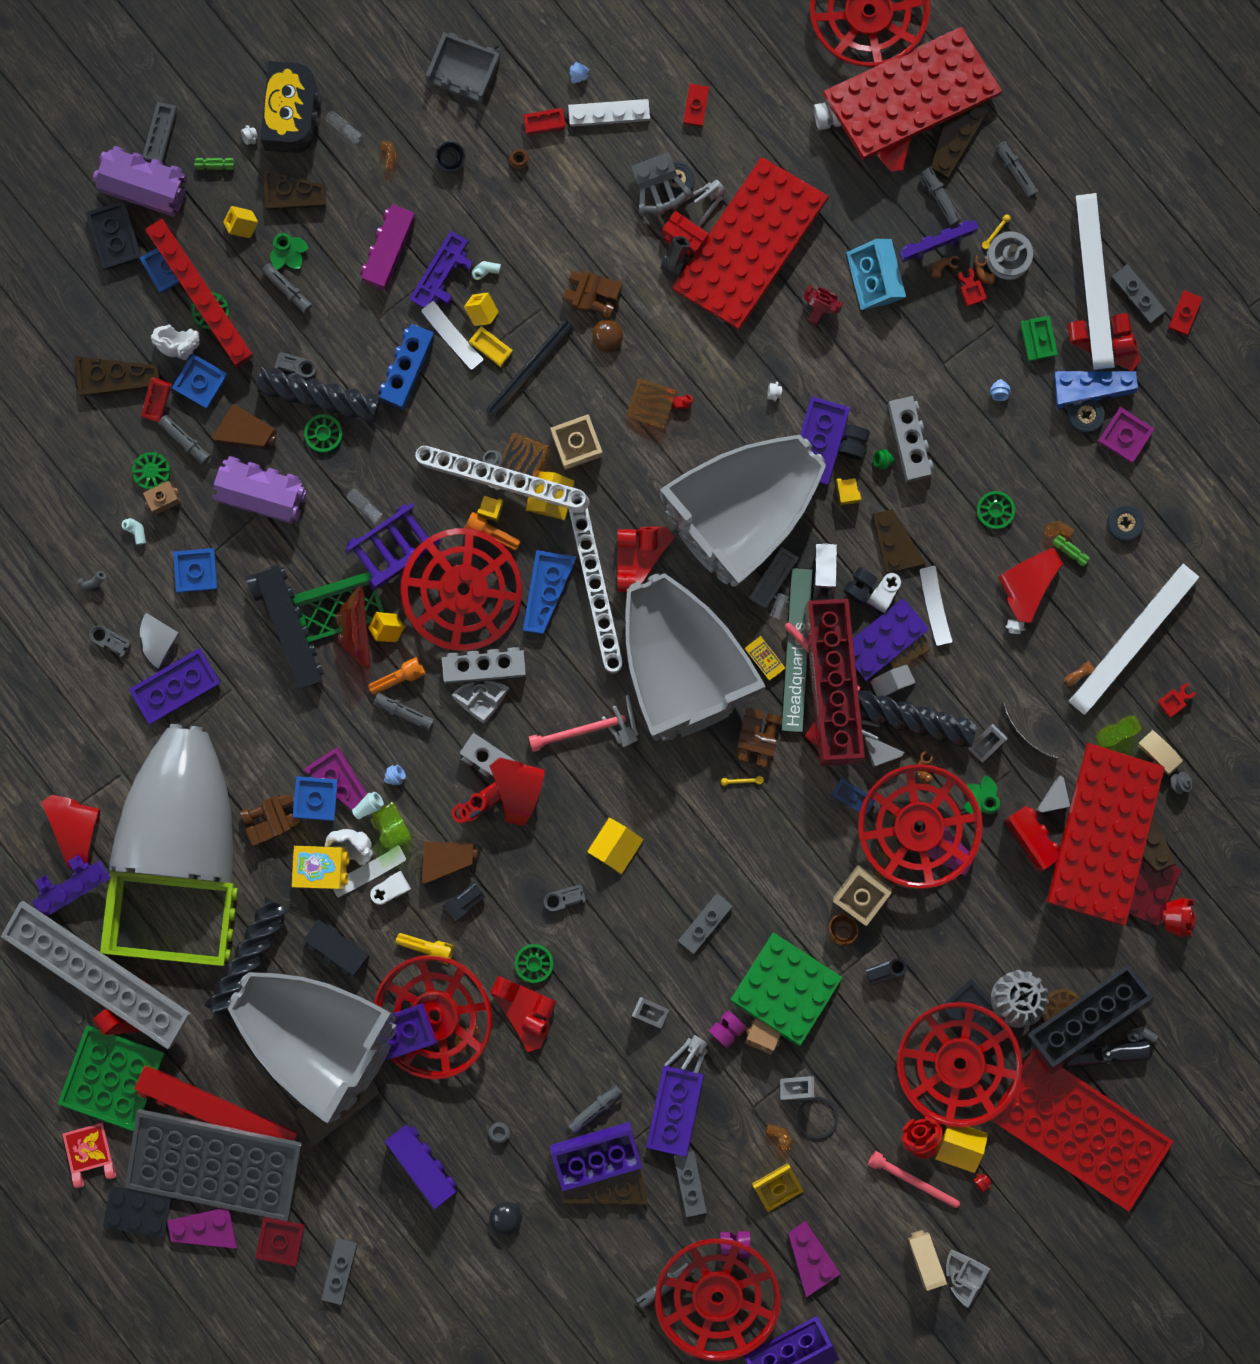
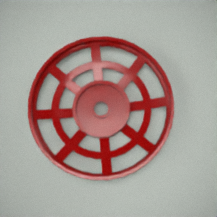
M810 0L809 6L813 30L822 45L840 60L861 67H876L895 57L901 58L909 53L923 37L930 15V0H903V2L894 4L891 0H846L845 11L833 12L835 0H828L827 13H816V0ZM871 6L874 8L875 13L873 15H866L863 9ZM923 6L922 24L915 37L906 32L910 22L911 8ZM905 10L904 21L901 28L891 22L893 12ZM835 20H847L851 29L846 36L840 32ZM818 21H829L832 31L841 40L835 49L823 37L818 27ZM885 29L895 34L890 40L882 44L878 43L877 34ZM858 33L869 35L871 46L860 45L852 42V40ZM900 38L910 43L898 55L882 61L880 50L892 46ZM848 46L859 51L872 52L874 62L856 61L845 57L842 53Z
M456 528L432 535L413 551L403 569L400 594L406 617L422 637L441 648L467 651L491 644L509 629L520 608L522 582L515 560L499 541L481 531ZM465 534L464 546L452 547L440 552L433 544V542L446 536ZM477 536L491 542L499 548L502 554L493 560L485 552L473 548V537ZM426 548L434 558L426 566L422 579L409 578L415 560ZM463 552L462 565L452 567L445 558L448 555ZM472 554L483 558L489 565L481 571L471 566ZM507 560L515 574L516 593L505 591V581L499 567ZM439 563L445 571L440 581L428 580L432 569ZM493 571H495L498 578L499 590L488 589L485 578ZM461 583L468 586V593L466 595H461L458 592V586ZM408 586L420 587L421 600L427 611L417 619L409 603ZM427 588L438 590L441 601L434 607H431L428 600ZM486 598H498L495 608L490 615H487L482 608ZM504 599L515 601L509 619L498 631L492 620L499 613ZM447 608L456 613L455 623L450 624L437 614ZM475 611L481 619V622L474 625L463 626L464 614ZM432 618L440 626L453 631L451 643L434 637L422 625ZM485 626L491 634V637L477 643L459 644L461 632L475 631Z
M924 764L897 768L878 780L866 795L858 820L860 843L872 866L890 881L905 887L918 889L943 885L964 872L978 852L983 830L982 815L978 802L968 786L949 771ZM914 771L932 772L948 780L941 789L928 784H916ZM906 773L907 786L897 789L887 799L877 792L888 780ZM954 784L967 797L973 810L972 814L961 815L956 803L948 795ZM917 790L935 793L936 796L930 804L919 802ZM909 792L911 804L900 809L892 803L899 795ZM871 799H874L882 805L877 816L876 830L864 832L865 813ZM943 799L952 809L954 817L943 819L941 813L937 810ZM889 810L897 816L894 827L882 829L885 811ZM916 821H922L925 824V830L922 833L914 830V823ZM975 821V837L971 850L967 855L958 849L962 838L963 823ZM956 825V835L953 843L950 844L942 838L944 827ZM896 835L898 841L902 844L896 854L890 850L884 837ZM878 838L883 851L891 859L885 869L872 856L866 840ZM938 845L947 851L939 859L930 862L928 850ZM908 849L920 853L922 864L910 863L902 860ZM952 855L963 862L949 875L938 880L933 879L931 868L943 864ZM898 864L908 869L923 870L925 882L906 881L895 877L892 873Z
M424 955L404 961L387 974L378 988L374 1004L382 1007L387 989L398 995L394 1013L401 1011L404 999L412 1003V1007L423 1003L440 1052H433L421 1048L407 1053L404 1059L398 1056L392 1058L391 1061L412 1075L426 1079H444L463 1072L479 1059L489 1042L492 1030V1011L483 985L468 968L444 956ZM425 961L445 962L457 967V970L453 977L443 973H430ZM412 964H418L421 975L411 979L403 988L392 982L395 976L403 969ZM464 973L477 985L484 1002L474 1003L469 991L460 983ZM432 979L445 980L450 984L445 992L435 990ZM424 981L426 993L417 997L409 992L415 984ZM457 988L465 996L468 1005L458 1006L452 997ZM432 1010H436L440 1014L438 1021L432 1019ZM486 1010L487 1028L484 1039L480 1043L473 1037L477 1021L476 1012ZM470 1013L471 1015L468 1032L459 1026L460 1014ZM455 1033L463 1039L456 1047L448 1050L447 1037ZM467 1044L477 1051L466 1063L457 1068L450 1069L449 1057L460 1052ZM417 1054L427 1058L441 1059L442 1071L424 1070L413 1066L411 1062Z
M945 1003L927 1010L915 1019L907 1029L898 1050V1077L908 1100L924 1116L947 1126H975L996 1117L1012 1101L1022 1077L1021 1050L1012 1030L994 1012L972 1003ZM966 1008L964 1020H951L939 1025L932 1016L946 1009ZM974 1010L991 1017L1004 1030L993 1036L985 1027L972 1022ZM925 1020L932 1030L923 1039L919 1050L907 1049V1043L912 1033ZM963 1026L961 1038L950 1040L943 1031L949 1027ZM971 1028L981 1032L988 1040L979 1046L969 1040ZM937 1035L943 1045L937 1053L926 1052L925 1049L928 1043ZM1008 1037L1015 1051L1016 1071L1004 1068V1058L999 1042ZM994 1047L997 1055L998 1066L986 1064L984 1052ZM904 1057L917 1059V1071L922 1084L911 1090L905 1075ZM963 1058L966 1061V1067L963 1069L957 1068L954 1064L955 1059ZM923 1060L935 1062L937 1074L929 1079L925 1075ZM983 1073L995 1074L996 1077L993 1083L984 1091L978 1082ZM1002 1076L1014 1079L1008 1095L995 1108L989 1096L998 1087ZM941 1080L951 1086L950 1098L940 1094L933 1086ZM972 1086L977 1094V1097L972 1099L958 1100L959 1091L963 1088ZM928 1091L937 1100L948 1104L946 1117L929 1110L917 1097ZM982 1102L988 1112L983 1116L972 1119H954L956 1107L972 1106Z
M728 1239L701 1240L680 1250L663 1268L655 1290L657 1318L667 1337L684 1352L705 1360H730L755 1350L772 1332L780 1312L781 1296L779 1283L769 1263L751 1247ZM709 1244L732 1245L728 1256L714 1254L702 1257L697 1247ZM740 1248L753 1255L764 1266L766 1271L754 1274L745 1263L736 1259ZM690 1252L694 1261L682 1271L678 1279L666 1277L673 1264L682 1255ZM716 1260L725 1261L722 1271L710 1272L705 1262ZM735 1264L743 1269L749 1277L737 1281L735 1277L730 1275L733 1265ZM698 1266L703 1276L698 1279L696 1284L684 1281L689 1272ZM771 1279L774 1291L772 1311L760 1306L761 1288L759 1282ZM663 1285L675 1287L674 1304L676 1312L666 1318L661 1302ZM750 1285L754 1286V1303L743 1299V1288ZM681 1289L692 1291L693 1302L682 1308L680 1300ZM715 1292H720L724 1297L720 1301H715L712 1295ZM740 1308L751 1311L747 1319L737 1326L734 1316ZM697 1311L705 1318L702 1328L695 1325L686 1315ZM757 1314L769 1319L761 1333L746 1344L741 1332L752 1324ZM681 1319L690 1330L699 1334L696 1347L682 1340L672 1330L670 1325ZM726 1321L730 1329L720 1332L710 1331L712 1322ZM733 1336L738 1346L736 1349L721 1352L704 1350L707 1338L723 1339Z

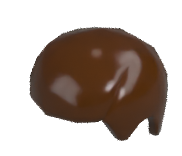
M608 319L601 320L595 325L593 329V343L599 351L605 353L614 352L622 345L623 331L617 322Z
M841 913L835 915L829 922L827 932L832 942L840 946H848L857 939L859 928L854 918Z

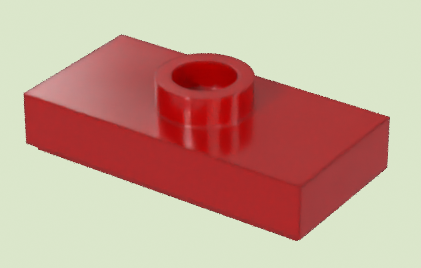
M689 84L683 124L703 127L709 86Z
M563 108L523 114L527 136L566 129Z
M1184 290L1168 328L1187 336L1202 297Z
M154 377L151 378L141 417L159 423L164 415L172 386L171 383Z

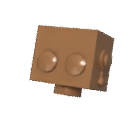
M170 481L143 493L146 498L145 504L147 508H150L155 515L181 503L178 497L179 491L173 487Z
M756 1018L751 1021V1026L746 1030L747 1038L745 1044L771 1055L775 1047L779 1046L781 1035Z

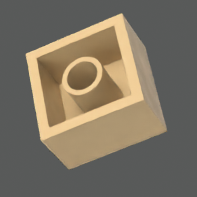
M589 414L550 428L564 470L603 456Z
M857 865L834 896L833 902L867 926L890 896L891 888L860 865Z

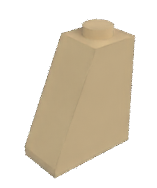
M923 1230L911 1233L912 1237L908 1238L923 1287L928 1291L946 1285L947 1282L930 1234L928 1232L924 1233Z

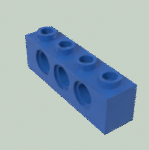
M412 323L409 328L404 330L402 339H404L401 347H397L394 354L396 358L394 365L390 364L386 373L388 379L386 383L381 384L378 392L382 402L404 410L435 338L434 332ZM413 343L419 345L418 350L415 352L408 350L409 345ZM403 362L411 364L408 370L400 369ZM396 380L403 382L402 387L399 389L392 387L393 382Z

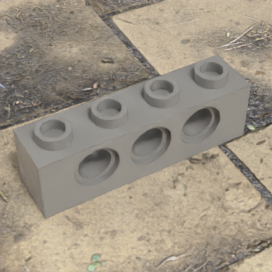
M913 396L889 401L887 406L906 483L930 478L934 468L932 460H928L926 453L929 452L927 440H923L922 436L924 432L923 422L918 420L917 413H920L918 402L914 401ZM904 415L910 416L912 423H903L901 417ZM914 435L917 442L913 444L907 442L906 436ZM918 454L921 457V462L914 463L911 460V455Z
M519 647L508 648L507 652L491 649L487 650V654H479V651H469L464 656H459L458 653H448L446 657H442L445 684L526 677L524 650L520 651ZM503 658L510 660L509 667L505 669L499 667V661ZM480 661H489V668L487 670H480L478 668ZM461 662L469 664V669L466 672L458 670V665Z
M475 733L471 735L460 752L463 756L462 761L470 766L474 763L480 767L478 771L488 778L490 775L493 776L489 765L499 757L515 761ZM481 751H485L489 755L488 760L485 762H479L477 759V755Z

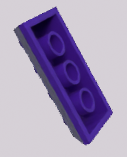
M630 1122L550 1145L551 1155L562 1192L642 1168Z
M407 1124L386 1139L385 1143L435 1209L457 1192L455 1189L457 1184L451 1176L447 1177L444 1174L443 1170L445 1168L438 1159L434 1160L430 1155L432 1150L426 1142L421 1143L418 1138L420 1134L413 1125L410 1127Z
M817 1316L744 1355L747 1364H833L840 1360Z

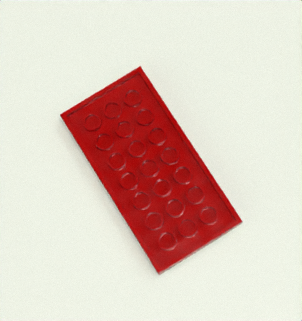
M960 27L912 49L901 58L895 57L825 90L823 96L860 157L864 160L1001 95L1002 90L967 34Z
M761 157L710 231L709 236L672 287L673 291L740 330L828 201V195Z
M1091 743L1086 744L1046 903L1118 925H1126L1164 766Z
M1033 1049L1022 1065V1077L1015 1096L1000 1114L991 1119V1121L1127 1211H1130L1174 1142L1061 1067L1051 1074ZM1014 1079L1012 1080V1082L1010 1083V1085H1009L1008 1088L1006 1089L1005 1093L1003 1094V1096L1001 1097V1099H1000L999 1102L997 1103L996 1107H997L999 1104H1001V1102H1002V1101L1006 1098V1096L1008 1095V1093H1009V1091H1010V1089H1011V1087H1012V1085H1013Z

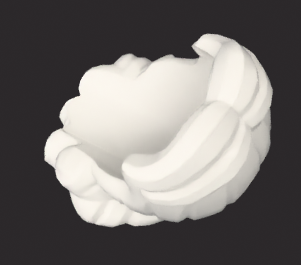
M171 325L155 328L151 339L152 344L156 345L163 354L187 360L193 353V350L199 345V332L193 329H189L186 332H177Z
M342 829L331 832L326 838L324 847L347 848L350 859L357 861L359 865H365L373 854L370 849L372 847L371 841L366 833Z

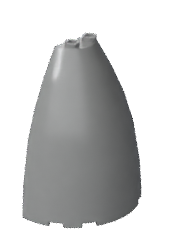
M801 435L770 439L720 454L686 472L660 489L661 501L663 504H667L668 510L666 514L673 525H678L680 532L678 534L683 542L709 572L715 571L717 573L718 579L723 583L728 584L731 582L733 587L737 586L755 571L786 539L809 504L826 465L824 458L820 454L815 455L810 450L812 449L811 443L806 438L803 439Z
M664 573L662 575L655 574L648 578L649 582L645 584L636 582L629 586V589H627L625 615L626 647L630 674L647 727L652 738L656 741L660 739L659 737H661L662 741L674 739L677 736L676 734L679 733L683 737L705 729L729 717L733 709L741 710L751 703L750 700L753 698V695L758 697L765 689V685L749 657L724 623L696 596Z
M170 724V728L165 730L136 775L125 800L114 837L108 871L232 883L233 836L228 791L218 757L208 733L202 731L203 727L190 726L189 730L182 729V725Z
M248 972L240 981L242 986L240 992H235L232 995L228 1007L240 1033L270 1075L302 1105L326 1123L339 1119L341 1116L339 1113L344 1110L348 1111L357 1102V1094L366 1091L381 1068L391 1047L388 1044L389 1039H392L396 1032V1025L393 1024L396 1020L395 1015L360 996L328 983L299 976Z

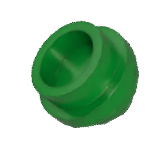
M885 449L876 451L873 456L874 466L881 470H886L895 461L892 454Z

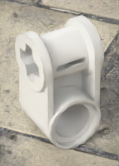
M894 573L887 574L879 586L876 587L867 603L885 613L901 585L900 577ZM895 579L896 587L892 586L889 588L886 580Z
M399 871L375 886L370 896L374 903L382 905L401 896L411 888L402 872ZM377 890L385 891L386 894L383 895V900L375 899Z

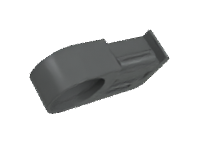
M283 352L278 354L275 368L299 374L304 379H311L316 375L317 368L313 361ZM306 364H310L313 367V371L309 375L302 373V367Z
M95 626L90 631V639L95 644L120 655L121 658L125 657L131 646L129 640L103 626ZM97 630L105 632V638L101 641H97L94 638Z
M576 885L549 893L544 898V905L549 911H558L565 909V905L571 906L581 903V900L584 903L586 899L581 885ZM556 896L559 899V905L556 908L548 906L547 900L549 897Z

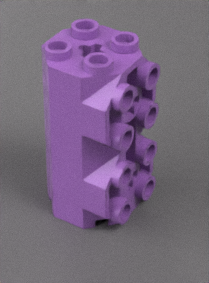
M114 146L113 150L101 153L99 170L94 172L92 179L96 183L95 187L99 192L172 217L176 215L174 211H179L186 193V189L182 188L183 183L187 184L188 181L181 168L173 165L171 167L164 166L163 162L152 159L151 163H148L144 160L145 157L134 152L132 155L125 152L126 150L118 146Z
M230 456L228 460L222 462L225 467L220 466L213 489L217 490V494H212L214 501L286 523L298 522L301 513L299 506L301 502L305 501L307 494L298 476L287 474L286 477L279 474L278 470L268 468L267 472L262 471L263 469L260 468V465L248 462V465L241 463L240 459Z

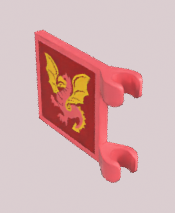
M103 1123L63 1133L75 1188L84 1186L81 1172L104 1166L107 1179L116 1178L117 1175Z

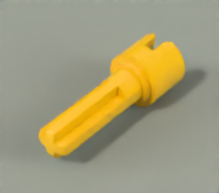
M399 933L396 938L397 945L425 954L444 956L450 959L453 955L454 945L442 941L431 943Z

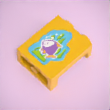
M294 846L292 887L345 890L349 881L346 868L350 861V854L347 852V848Z

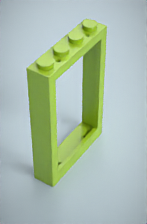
M110 871L109 875L111 878L108 882L100 953L226 966L227 962H230L231 950H228L229 941L232 942L234 930L231 929V921H235L236 909L233 908L234 900L238 898V888H235L236 884ZM130 881L226 891L219 957L117 947L124 882Z

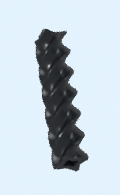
M262 366L256 383L257 392H262L269 397H281L288 402H301L305 406L320 407L331 413L340 412L346 417H359L361 420L369 423H375L381 403L379 402L380 396L377 394L363 395L354 388L344 391L338 384L324 385L319 379L311 378L305 380L296 373L285 375L277 368L266 370Z
M865 690L858 691L861 720L870 718L878 725L890 724L897 730L904 731L910 729L918 736L930 734L937 741L950 740L958 747L969 745L972 748L978 726L977 723L964 717L955 718L946 712L935 713L928 707H915L906 701L895 702L887 696H875Z
M265 897V904L260 906L255 913V922L249 925L245 931V940L239 943L235 949V959L226 965L225 977L216 983L215 995L210 997L205 1003V1006L212 1012L229 1020L232 1018L228 1010L230 998L235 992H240L242 988L240 981L243 976L248 974V972L254 973L255 969L263 962L265 950L273 944L275 932L283 926L285 914L290 911L289 909Z

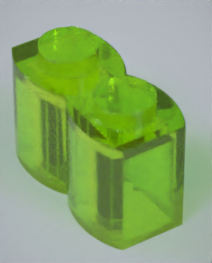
M1130 715L1120 719L1115 724L1100 729L1095 734V737L1100 747L1109 748L1119 743L1122 739L1136 735L1142 728L1136 716Z
M394 802L372 813L373 818L370 821L375 830H380L382 836L379 839L384 848L388 847L389 850H392L413 840Z

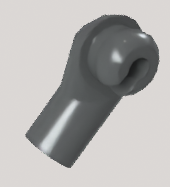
M98 571L89 581L86 577H82L77 581V585L80 586L82 591L97 588L106 578V574L103 571Z
M1143 1026L1133 1028L1127 1033V1039L1130 1042L1145 1039L1154 1045L1158 1038V1035Z

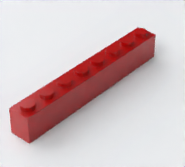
M160 219L146 228L147 234L236 368L254 358L164 220Z
M148 1065L144 1066L134 1088L138 1091L137 1095L149 1099V1096L157 1099V1104L166 1108L168 1105L176 1108L175 1112L187 1116V1114L195 1116V1121L209 1122L214 1125L292 1141L295 1140L298 1133Z

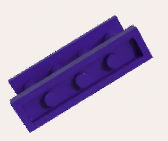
M413 503L408 506L406 504L402 505L396 510L397 513L361 538L357 539L355 537L346 544L345 554L349 555L354 551L372 575L369 586L373 592L402 573L408 558L415 550L409 546L394 526L396 522L404 518L421 541L420 544L429 538L410 514L415 507ZM386 529L404 551L403 555L405 557L399 561L393 558L377 536ZM438 539L433 542L436 548L440 546L441 540ZM370 540L388 563V568L383 572L377 570L361 548L362 545ZM425 548L420 553L418 558L415 560L414 564L422 558H424L430 552Z

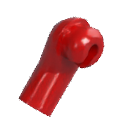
M689 394L680 397L675 396V399L663 395L665 399L673 402L672 407L675 409H687L693 403V397Z

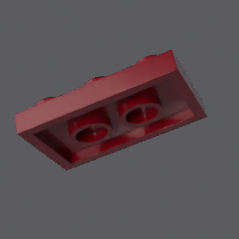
M1142 858L1129 914L1158 926L1181 869L1173 866L1156 873Z

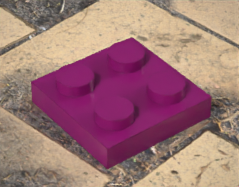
M1120 407L1098 440V443L1132 464L1154 431V428Z

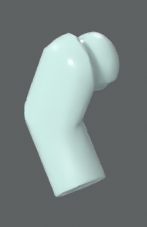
M483 261L472 270V276L474 279L480 280L488 273L499 274L501 264Z
M131 518L123 520L122 528L134 534L136 545L146 544L143 525Z

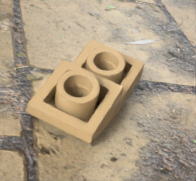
M1153 730L1138 743V747L1154 759V764L1165 767L1164 772L1168 776L1183 763V760L1173 748Z

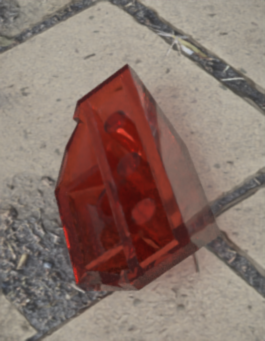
M359 586L340 608V613L336 614L337 625H341L342 633L338 634L339 645L343 646L344 651L367 669L371 668L365 597L364 587Z

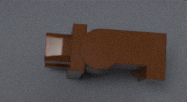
M585 270L583 273L572 271L568 282L577 285V290L575 292L565 289L562 300L571 304V308L575 310L601 312L604 318L610 320L615 304L608 302L604 305L597 302L596 298L599 297L616 303L622 288V282L613 281Z
M747 707L737 745V760L748 763L750 753L757 754L756 765L766 768L770 758H773L776 747V728L782 724L783 718L767 714L766 722L769 725L764 734L759 732L764 711Z
M290 794L283 796L275 795L264 800L261 806L252 811H249L247 808L240 811L246 826L252 824L253 819L264 816L265 822L246 828L252 846L256 847L293 830V827L301 823V819L293 818V814L287 815L285 808L294 805Z

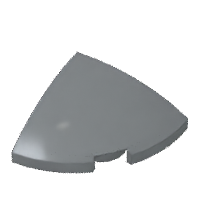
M146 613L140 626L142 650L147 659L159 669L180 633Z
M484 681V684L475 686L471 682L457 689L452 694V698L476 719L485 724L506 696L509 687L494 681Z
M950 1250L946 1264L947 1276H950L953 1284L951 1290L956 1298L969 1308L991 1269L968 1256Z

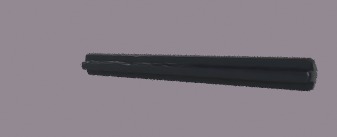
M564 320L487 407L488 413L496 416L568 334L572 326Z

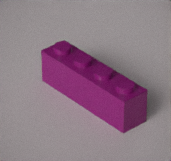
M394 204L391 205L390 209H386L383 220H385L383 227H379L376 232L375 238L377 241L375 246L372 245L369 249L368 257L370 258L368 263L363 264L360 271L364 283L386 291L416 219L414 212Z

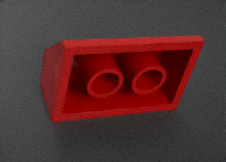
M1026 805L1006 818L1004 822L1036 869L1042 871L1057 861L1060 848L1056 842L1052 843L1048 838L1050 834L1043 824L1039 825L1036 820L1038 816L1033 808H1028Z

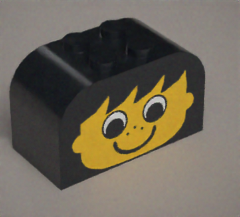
M268 61L260 137L265 151L300 153L308 149L314 141L315 131L320 126V117H318L317 111L318 109L321 110L322 98L320 97L313 73L305 65Z

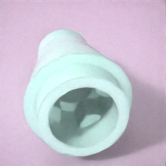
M368 793L352 811L357 819H361L364 816L381 810L384 803L378 793Z

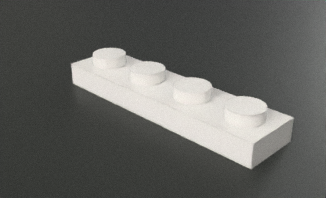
M648 99L568 105L570 127L650 121Z

